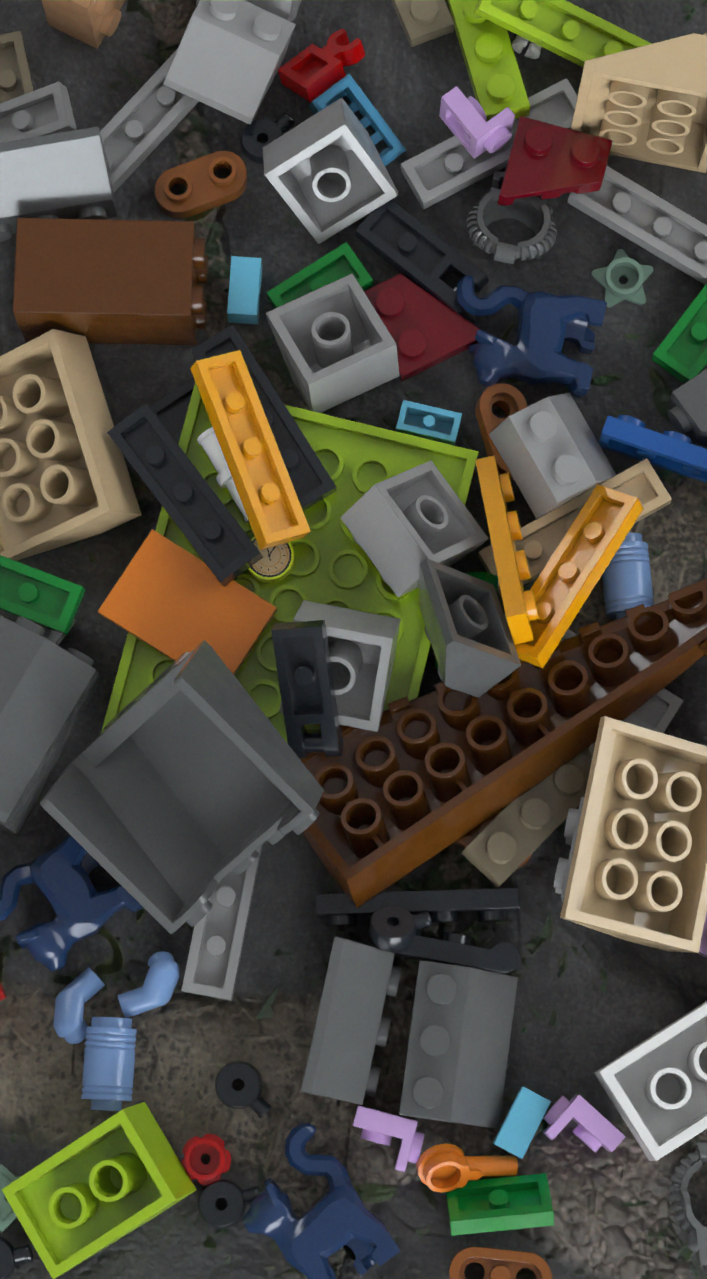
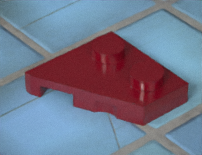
M520 116L497 204L501 206L513 205L514 199L540 195V199L545 200L560 197L567 192L582 194L599 191L613 140Z
M398 274L364 291L396 343L401 382L467 350L471 345L478 344L475 339L477 330H480L478 327L402 274Z

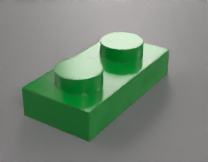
M345 242L266 292L268 301L276 309L352 273L363 291L373 286V279L348 243Z
M707 284L651 358L653 362L684 384L700 374L707 366Z
M0 555V610L15 616L24 617L36 624L67 635L84 595V587Z
M547 1173L468 1181L463 1188H456L446 1192L451 1236L554 1226V1213Z

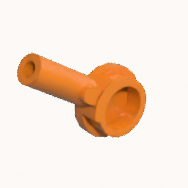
M445 1143L432 1146L421 1154L416 1163V1171L421 1182L426 1184L429 1189L443 1193L456 1188H463L468 1180H478L482 1176H516L518 1161L514 1155L465 1156L462 1149L458 1146Z

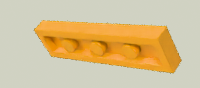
M238 350L197 360L190 369L260 550L304 538L311 530L241 351Z
M494 455L476 459L505 616L514 645L534 641L530 621L539 619L533 589L524 591L522 581L531 579L525 550L516 551L514 541L522 540L523 536L517 511L508 512L507 508L508 502L515 501L509 472L499 473Z
M597 484L531 588L535 596L539 619L530 621L534 641L515 645L520 660L544 668L644 508L637 497Z

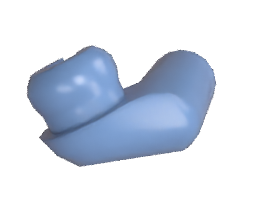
M166 951L154 953L148 960L150 969L143 986L118 995L125 1018L164 1006L169 1002L180 978L179 965L175 962L174 956Z
M90 967L68 984L56 997L53 1027L56 1034L60 1038L64 1037L69 1044H78L85 1039L87 1034L86 1027L89 1026L83 1020L84 1004L105 986L103 981Z

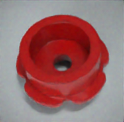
M205 1134L202 1138L194 1136L186 1142L182 1150L184 1154V1159L181 1161L182 1166L191 1180L197 1179L202 1185H209L214 1181L220 1180L221 1174L227 1172L231 1165V1154L228 1150H225L224 1141L217 1135ZM208 1154L211 1157L210 1163L203 1164L201 1162L202 1155Z

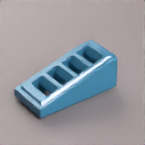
M350 74L342 78L308 106L315 115L338 99L346 96L351 101V104L348 106L352 112L355 113L358 110L364 117L360 120L363 127L366 128L371 125L376 131L370 136L374 145L383 140L388 146L379 153L385 166L406 151Z

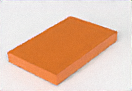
M152 529L99 608L98 613L174 662L185 652L188 651L190 653L199 643L205 640L235 676L274 617L277 607L234 580L223 587L204 561Z

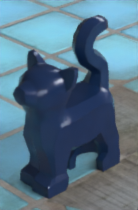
M466 275L458 282L456 290L457 299L466 312L476 316L493 315L508 303L518 308V328L515 346L483 330H477L475 339L478 344L468 347V352L474 355L473 367L477 370L480 384L493 386L499 380L514 378L530 385L560 383L568 387L572 396L579 398L585 396L589 390L593 368L588 364L578 362L562 354L563 342L567 340L576 343L579 352L591 354L595 347V333L587 327V324L602 326L607 302L580 295L557 296L541 291L529 293L518 286L501 285L491 291L486 297L480 298L474 292L475 282L473 276Z
M71 835L65 838L56 848L40 855L31 862L13 867L2 877L0 884V921L5 920L16 908L20 887L24 884H34L50 903L56 914L54 920L34 924L15 937L21 949L27 948L33 958L50 971L63 968L66 965L67 955L73 944L97 933L116 912L123 908L131 912L144 908L122 886L97 892L89 874L102 866Z
M301 1123L293 1128L285 1140V1155L290 1165L304 1175L325 1176L329 1184L328 1192L308 1211L298 1217L294 1213L288 1195L279 1188L274 1180L269 1178L264 1181L265 1190L252 1201L250 1209L242 1219L243 1224L251 1234H264L273 1238L286 1261L308 1279H336V1274L330 1265L328 1257L344 1245L351 1248L354 1252L355 1259L353 1265L362 1276L375 1263L381 1266L399 1253L400 1249L383 1221L365 1208L362 1199L349 1179L346 1168L334 1156L310 1155L306 1152L305 1144L315 1134L316 1127L311 1123Z

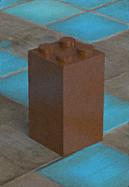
M17 218L13 314L25 342H29L52 329L86 336L88 343L197 345V331L206 330L207 302L204 301V286L199 284L208 283V255H206L205 238H197L194 221Z

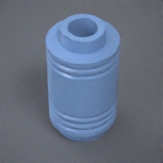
M628 533L602 574L605 614L607 618L617 620L625 617V611L641 604H644L645 607L654 605L648 543L643 542L642 534Z
M92 1017L91 1027H86L87 1034L85 1036L86 1047L84 1049L82 1079L83 1094L81 1099H91V1110L121 1111L122 1101H132L136 1047L135 1036L137 1029H132V1019Z

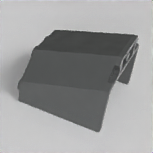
M0 616V823L8 830L19 834L101 677L97 670L92 667L95 662L92 658L70 647L66 651L42 637L45 629L38 624L21 616H18L15 623Z
M204 640L190 653L187 651L182 654L103 728L105 731L67 766L40 803L170 934H173L185 922L193 927L204 918L213 906L208 899L218 882L232 870L237 875L244 872L258 857L259 853L256 849L268 840L274 845L291 830L297 835L304 832L320 814L316 806L324 789L214 649Z

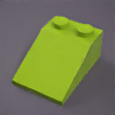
M145 1102L122 1109L1 1190L52 1279H55L158 1216L197 1189Z

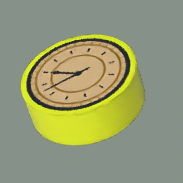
M254 536L251 541L260 551L263 558L252 565L248 571L254 578L265 583L283 580L289 575L294 566L295 556L291 543L287 542L260 550Z

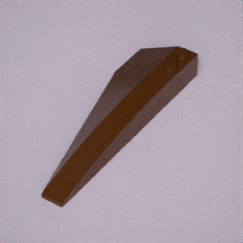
M707 579L669 593L668 600L653 606L645 607L644 604L628 609L625 611V617L602 626L595 622L578 629L579 635L559 642L544 668L520 660L521 666L479 698L445 686L444 682L435 685L436 691L410 701L406 696L388 703L389 709L382 713L378 732L339 725L343 733L344 747L342 756L326 757L324 752L308 753L307 758H300L305 767L324 789L316 806L320 814L302 833L355 907L358 908L479 826L593 744L597 738L601 717L606 716L623 721L704 655L699 646L707 639Z

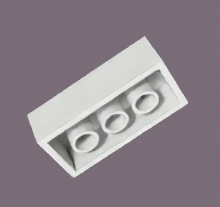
M707 1001L594 1072L649 1161L659 1160L707 1129Z

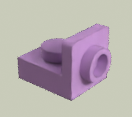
M456 86L441 97L439 117L475 159L486 150L489 153L496 152L510 140L515 114L507 107L486 122V114L479 102L472 96L466 98Z
M579 1094L575 1095L570 1101L562 1095L543 1117L549 1125L542 1133L550 1140H553L569 1121L573 1119L578 1126L572 1132L594 1152L601 1146L608 1152H613L626 1137Z
M358 1105L353 1126L363 1128L360 1138L388 1146L391 1144L392 1136L400 1138L402 1140L395 1170L405 1172L407 1162L417 1163L425 1135L416 1131L417 1120Z

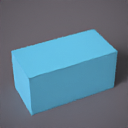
M231 256L227 305L228 323L258 325L262 281L261 258Z
M403 400L396 432L455 446L462 413Z
M522 1086L492 1144L522 1159L551 1101Z

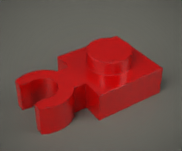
M340 29L328 38L327 45L323 48L311 44L277 69L282 85L311 103L344 78L346 74L343 66H351L361 61L365 56V51L361 39L356 38L350 43L346 30Z

